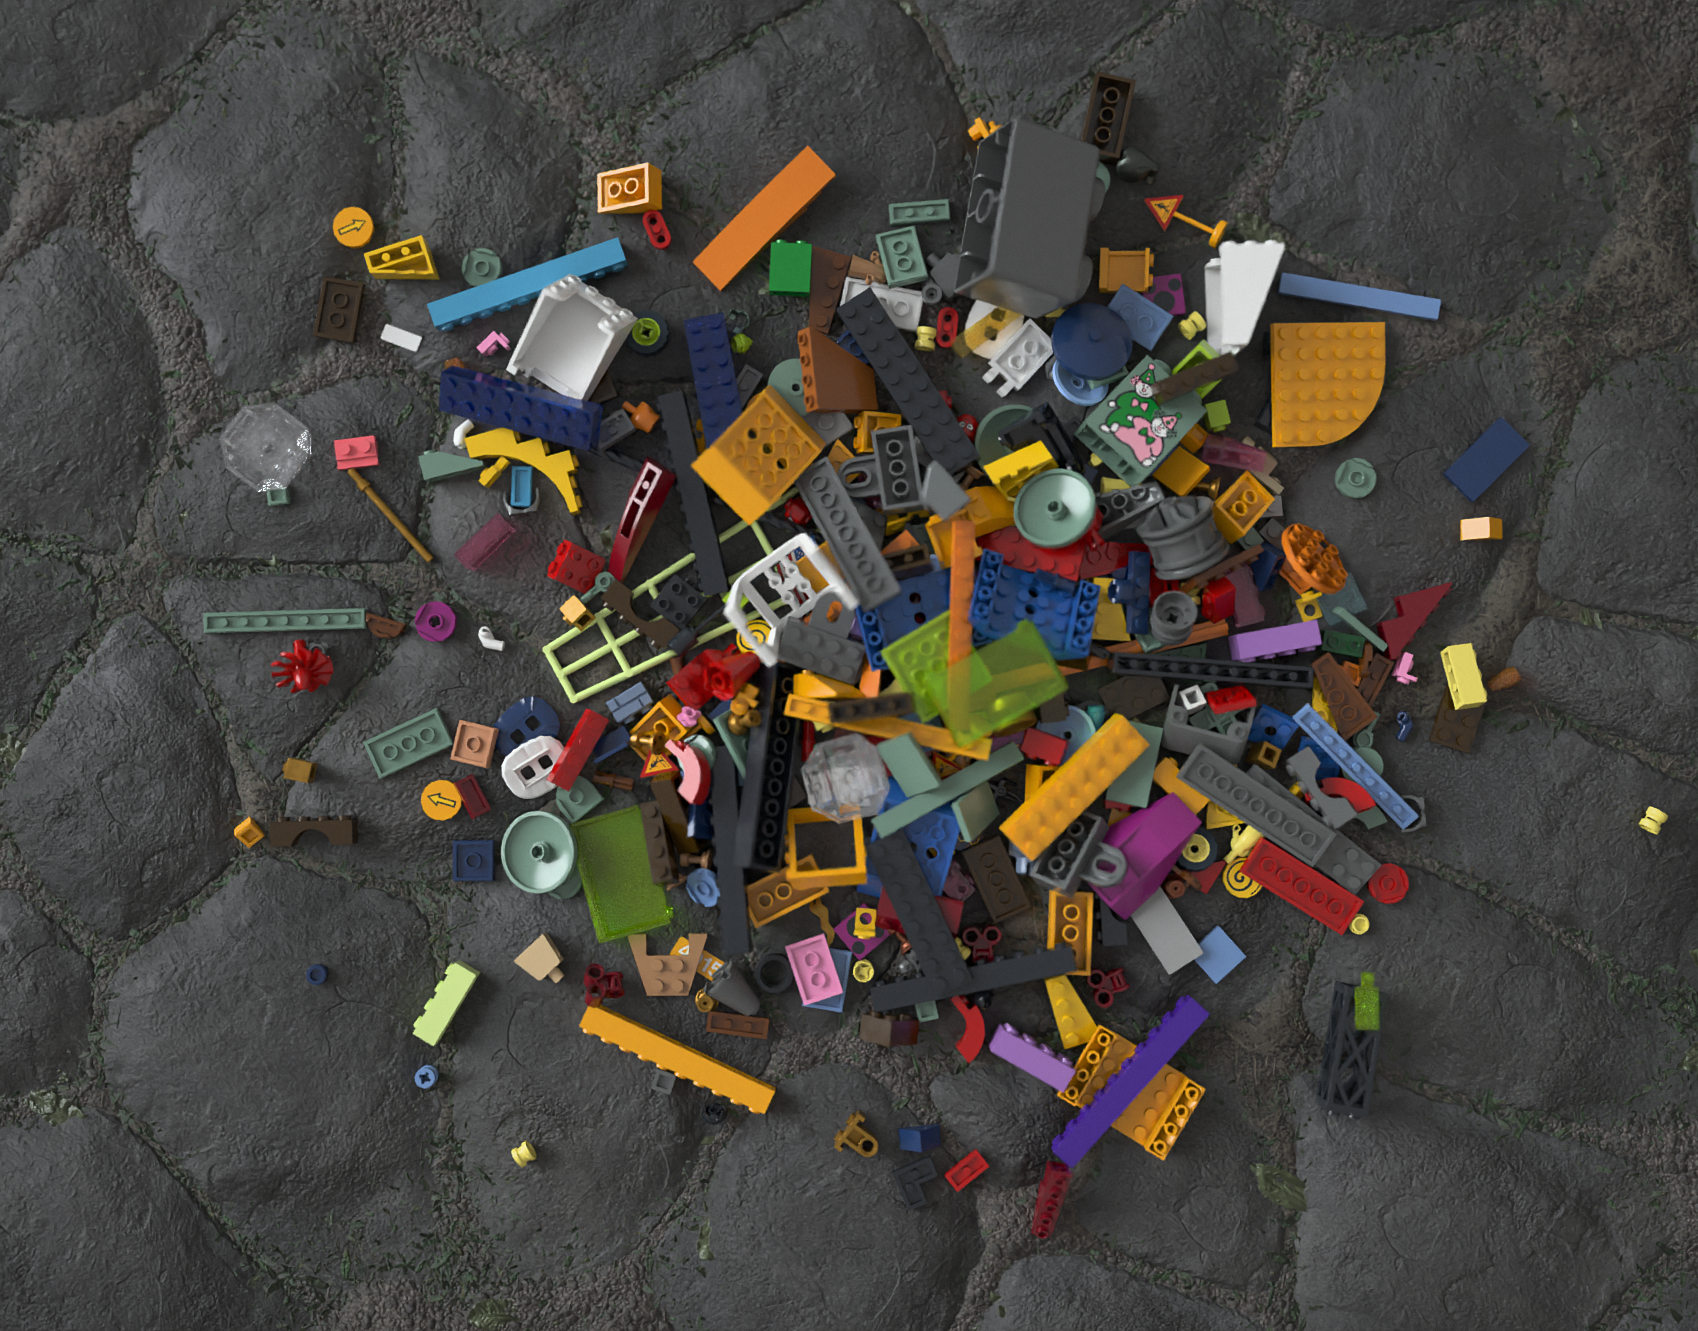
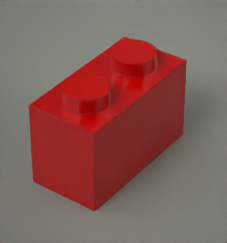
M1226 576L1218 581L1213 580L1203 588L1201 612L1213 624L1234 614L1236 587Z
M1028 727L1020 751L1026 752L1025 756L1036 760L1039 757L1044 759L1045 764L1055 767L1056 764H1063L1070 741L1037 728Z

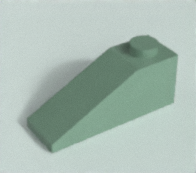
M436 450L425 451L424 455L418 456L424 480L429 483L487 468V464L483 461L436 452Z

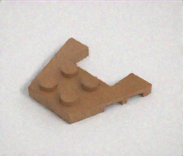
M647 933L628 934V940L647 996L689 995L708 933H689L688 955H648Z

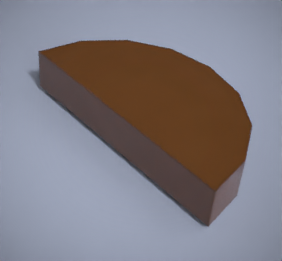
M366 613V623L369 629L380 638L390 639L396 637L404 631L407 625Z
M1367 640L1364 642L1362 657L1358 658L1360 678L1368 677L1370 673L1368 663L1373 661V648Z

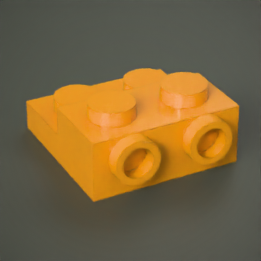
M871 411L858 413V416L854 419V427L858 428L857 436H855L853 441L854 448H857V453L874 455L871 431L900 427L901 414Z

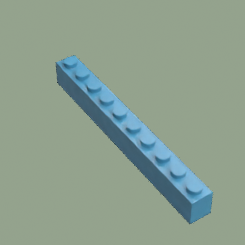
M617 237L428 303L427 306L434 326L439 331L446 332L452 330L453 326L459 324L467 325L472 323L473 319L479 317L487 318L493 312H504L509 310L510 306L527 304L530 302V299L536 297L539 299L545 287L569 274L579 277L581 282L586 283L587 279L593 277L595 279L602 278L607 272H619L628 263Z

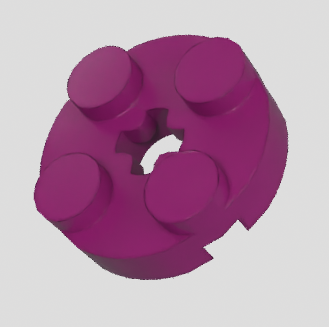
M438 601L430 602L419 608L415 616V624L419 635L425 640L443 642L454 633L457 626V616L447 604ZM438 616L441 624L436 625L434 628L431 619H436Z

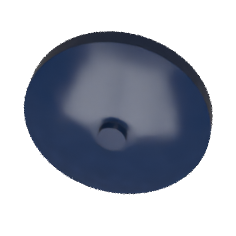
M1082 303L1068 308L1060 315L1052 330L1051 345L1056 359L1069 373L1086 380H1103L1117 374L1127 363L1132 351V336L1125 321L1112 309L1100 304Z

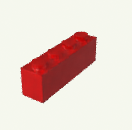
M586 709L546 780L569 792L609 720L593 710Z

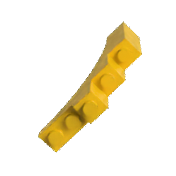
M512 425L464 438L471 459L481 460L503 456L504 458L521 461L537 468L556 484L565 498L570 513L573 515L581 513L582 501L579 495L576 496L574 488H577L574 476H570V474L578 472L577 466H579V461L576 454L573 455L570 450L548 456L551 452L547 442H544L541 438H536L519 443V441H522L518 429L515 430Z

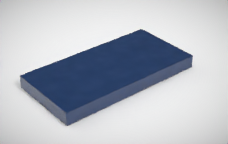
M1500 417L1443 475L1470 502H1474L1530 445Z

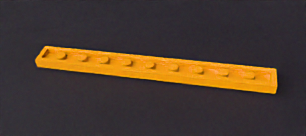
M792 694L788 696L784 715L888 739L911 732L919 746L984 761L988 760L991 739L889 716L830 724L829 703Z

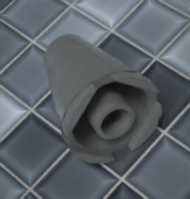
M730 961V963L726 962L720 966L711 976L713 978L711 984L706 983L703 989L704 993L745 1016L755 1015L760 1009V1000L736 965Z

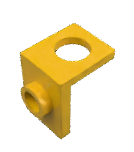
M883 509L877 511L884 515ZM898 514L887 516L885 536L904 530L906 517L899 518Z
M1313 591L1301 594L1302 598L1295 601L1303 622L1323 616L1316 599L1322 596L1321 592L1315 594ZM1306 605L1314 606L1315 613L1313 616L1305 614L1304 608Z
M856 908L854 935H858L860 939L875 937L877 909ZM869 913L872 917L871 922L866 925L860 922L861 914Z

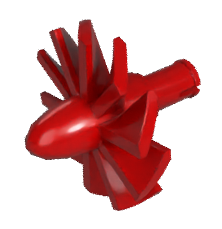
M296 640L293 643L294 653L281 652L279 654L292 662H273L271 667H283L285 670L271 672V676L274 679L279 676H289L276 684L278 688L287 687L294 680L295 683L291 693L308 689L309 693L314 692L321 684L327 685L330 681L331 674H333V664L330 656L326 657L317 648H315L314 652L306 649V641Z

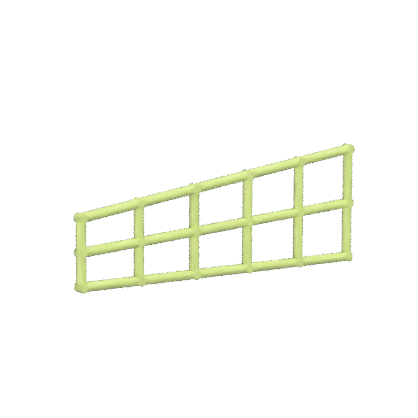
M795 486L782 494L783 499L774 502L766 511L771 512L790 498L799 494L800 492ZM742 520L719 535L720 544L749 525ZM755 520L751 527L768 556L774 550L758 521ZM695 553L688 554L632 590L634 592L633 599L648 590L653 600H655L659 595L655 585L696 560ZM761 560L728 577L730 585L734 584L742 574ZM722 592L719 594L723 599L728 592ZM700 593L706 599L712 596H704V593ZM780 598L768 605L772 610H775L786 604ZM607 608L595 613L594 616L596 618L583 630L585 631L597 623L608 642L607 645L563 669L553 650L583 631L574 627L543 647V652L572 703H577L677 656V654L671 649L631 668L620 646L640 636V634L632 630L615 640L604 618L616 610L614 609L611 612ZM756 609L745 616L748 623L762 615ZM659 615L658 617L650 620L649 622L657 621L663 618V616ZM729 622L697 638L699 642L694 647L736 627L732 622ZM613 651L624 672L576 694L566 676Z

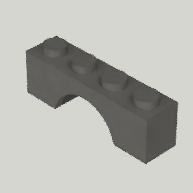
M1309 746L1285 762L1288 773L1292 777L1295 776L1299 781L1298 787L1304 794L1307 793L1311 798L1310 804L1316 811L1319 810L1323 815L1322 821L1326 827H1331L1332 830H1335L1357 816L1346 798H1330L1319 790L1315 774L1321 763Z

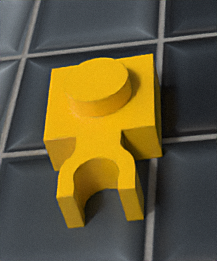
M501 456L494 466L487 467L480 474L481 478L478 481L489 489L510 462Z

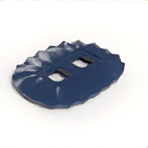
M534 696L521 699L508 708L494 724L493 728L499 729L495 747L506 757L521 744L539 736H551L555 739L560 728L558 715L543 699ZM533 715L541 723L535 731H532L526 725V721ZM517 729L526 737L519 745L511 738V734Z

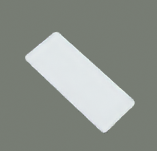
M388 324L385 325L381 335V339L415 352L421 341L420 336Z

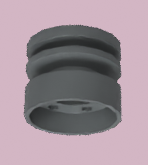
M1170 591L1165 592L1156 599L1149 628L1150 633L1157 641L1171 646L1179 645L1189 638L1197 614L1196 604L1192 598L1182 592Z

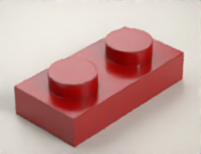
M975 1149L944 1175L958 1192L986 1170L989 1164L979 1151Z

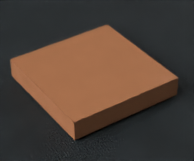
M459 720L450 759L483 768H490L499 729Z

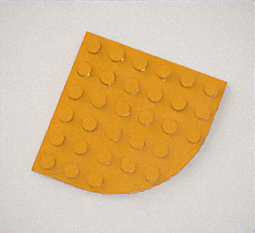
M1385 322L1270 324L1272 447L1325 445L1351 434L1370 415L1382 390L1385 376Z

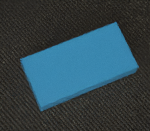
M512 466L511 507H530L532 505L533 467Z

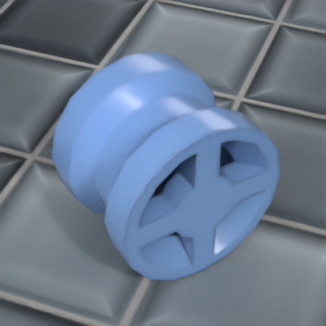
M425 1065L415 1074L416 1084L420 1088L432 1086L439 1077L437 1068L432 1065Z

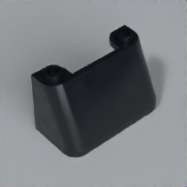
M1048 402L1037 406L999 430L998 439L1002 446L1012 447L1014 452H1017L1038 441H1042L1059 466L1056 469H1067L1078 473L1082 477L1084 476V463Z

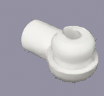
M469 419L455 430L453 442L459 449L467 447L464 438L475 427Z
M488 627L480 628L478 635L483 646L503 651L505 642L495 640Z

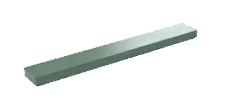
M367 609L203 613L204 633L367 629Z
M1013 741L991 753L987 761L979 760L944 779L941 786L919 793L872 819V823L881 839L1018 764L1024 760V757Z

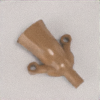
M873 251L870 260L872 262L853 254L848 271L849 277L863 279L867 285H872L873 282L878 284L887 282L883 264L877 251Z

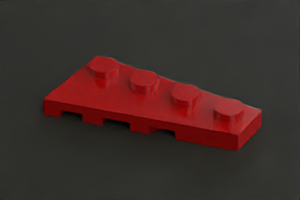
M1094 541L1099 549L1091 551L1088 544H1086L1078 580L1128 571V555L1130 551L1150 553V566H1153V557L1146 544L1105 542L1100 547Z

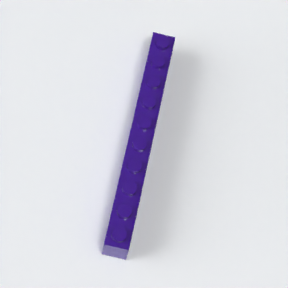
M1188 994L1185 997L1182 996L1176 1002V1008L1172 1012L1169 1011L1162 1018L1163 1022L1159 1027H1154L1149 1032V1038L1144 1043L1141 1042L1137 1045L1134 1055L1131 1058H1126L1122 1062L1121 1069L1117 1074L1113 1073L1108 1078V1084L1103 1089L1100 1088L1096 1091L1092 1102L1085 1104L1079 1112L1080 1115L1066 1125L1067 1130L1062 1135L1059 1134L1052 1141L1053 1145L1051 1146L1053 1152L1070 1168H1073L1210 1015Z

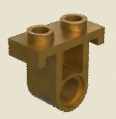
M858 1110L856 1114L852 1113L846 1121L848 1125L845 1129H840L835 1135L834 1148L841 1152L843 1150V1142H845L861 1155L871 1157L878 1150V1140L871 1131L858 1122L859 1120L862 1122L865 1120V1114ZM866 1140L873 1142V1146L869 1149L862 1146Z

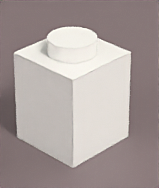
M1198 685L1180 691L1175 699L1177 706L1183 707L1187 711L1188 716L1201 711L1207 703Z

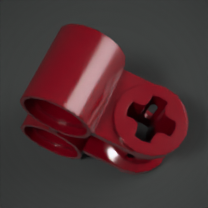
M988 924L982 929V933L973 925L963 928L962 939L967 945L972 946V964H974L975 960L986 958V961L994 960L992 945L997 944L1002 936L998 927ZM994 929L997 931V936L994 939H988L986 937L987 931ZM973 930L977 933L976 938L971 941L967 940L966 933Z
M596 963L590 964L586 968L583 980L584 985L587 987L585 1003L589 1007L597 1008L603 1003L604 998L615 999L624 996L625 990L622 988L623 973H604V968ZM590 975H596L598 978H593ZM591 993H596L599 996L595 997Z
M1093 967L1090 969V976L1085 975L1087 983L1095 988L1092 997L1098 1006L1103 1008L1109 1007L1113 1003L1112 994L1130 988V984L1125 980L1123 967L1112 969L1105 974L1100 969ZM1099 973L1100 980L1096 983L1091 982L1092 974ZM1102 992H1106L1108 995L1104 1002L1098 1001V995Z

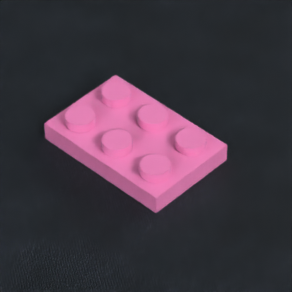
M824 933L785 946L804 1006L843 993Z

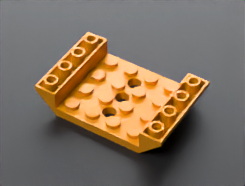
M769 384L744 413L709 449L702 453L691 467L748 525H751L773 505L821 453L826 442ZM748 430L755 432V440L748 437ZM763 445H767L770 448L769 455L762 451ZM777 460L784 462V470L777 467Z
M1099 1024L1074 1066L1076 1071L1064 1092L1059 1091L1057 1096L1080 1108L1087 1103L1090 1104L1094 1099L1093 1096L1100 1088L1103 1089L1108 1084V1078L1113 1073L1117 1074L1121 1069L1122 1062L1134 1055L1137 1045ZM1166 1063L1111 1124V1127L1143 1145L1147 1151L1164 1161L1206 1089Z

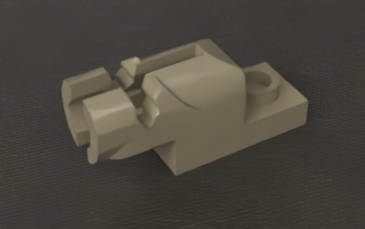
M1248 436L1245 437L1234 451L1245 463H1249L1243 472L1248 470L1272 496L1279 495L1284 487L1281 486V482L1276 477L1269 476L1278 462L1262 446L1254 450L1255 441Z

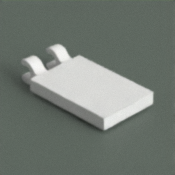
M1028 319L988 362L992 368L982 379L988 384L999 373L1006 380L997 390L1001 397L1006 396L1012 388L1018 391L1052 355L1051 339L1031 319Z

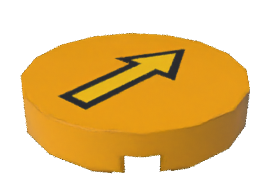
M357 207L343 209L337 214L333 223L334 235L338 241L350 248L363 247L369 243L375 229L370 215Z
M438 780L431 782L425 787L421 796V804L424 812L429 817L435 820H447L460 811L462 799L454 783L448 780Z

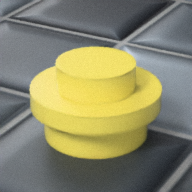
M1356 914L1349 924V929L1355 934H1363L1369 928V920L1362 914Z

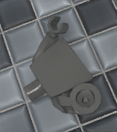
M932 253L925 262L933 269L928 275V280L922 283V300L924 303L936 305L940 302L941 297L949 303L957 293H955L954 287L960 254L947 253L941 260L936 254Z

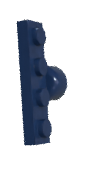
M1130 551L1128 555L1127 579H1114L1108 586L1107 595L1112 603L1124 604L1127 607L1126 634H1148L1150 553Z

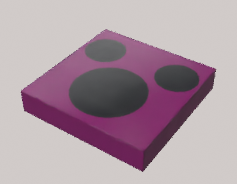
M1181 274L1153 277V286H1149L1148 293H1141L1143 297L1173 316L1185 315L1186 313Z
M863 903V904H862L861 906H859L858 908H869V907H868L865 903ZM855 910L833 930L860 961L886 939L889 933L887 930L875 926V937L870 939L858 938V935H854ZM863 913L860 916L862 924H869L872 920L869 913Z

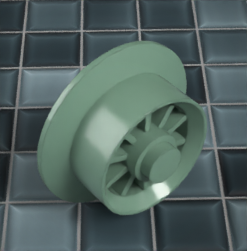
M794 358L783 361L774 368L769 377L768 385L770 384L802 416L808 414L806 413L804 403L802 367L800 359Z

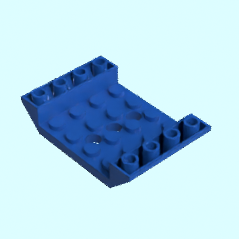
M984 548L968 615V620L983 636L1058 660L1087 657L1101 586L1081 580L1078 586L1074 587L1071 594L1055 587L1052 589L1051 585L1036 580L1034 574L1002 564L1003 554ZM1028 591L1035 592L1037 597H1031ZM1025 608L1032 609L1034 614H1028L1025 611ZM1021 625L1028 626L1030 628V632L1024 631Z
M951 568L896 581L902 593L867 613L864 612L860 603L855 606L871 672L890 668L880 651L887 648L901 634L905 633L908 635L950 609ZM973 571V593H974L975 584H976V576H975V572ZM910 594H919L920 602L918 604L911 603L909 600ZM916 613H923L926 620L923 624L915 622L914 616ZM972 625L971 643L973 647L992 642L991 638L981 635Z
M893 775L888 777L878 816L916 796L907 797ZM962 795L903 827L909 842H915L918 846L914 853L933 894L936 896H941L960 831L952 804ZM875 827L870 843L881 838ZM930 847H934L938 852L934 858H929L925 853ZM867 852L865 859L867 884H858L857 892L880 898L883 884Z

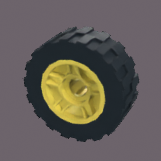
M1199 827L1175 862L1176 865H1179L1183 870L1195 873L1211 866L1216 859V855H1218V844L1215 841V837L1211 835V832L1203 827ZM1191 846L1199 848L1197 853L1191 851Z

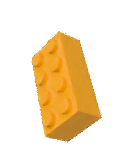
M812 853L796 861L797 872L820 871ZM789 864L781 868L780 873H770L747 885L750 918L755 928H758L830 892L829 887L792 889L791 880L787 881L786 869H790Z
M1049 889L1047 949L1054 948V944L1060 942H1067V945L1072 944L1077 964V971L1065 973V975L1090 976L1093 892L1077 890L1071 899Z

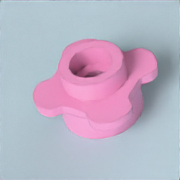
M684 706L682 713L678 714L677 718L684 726L692 727L697 724V719L701 717V712Z

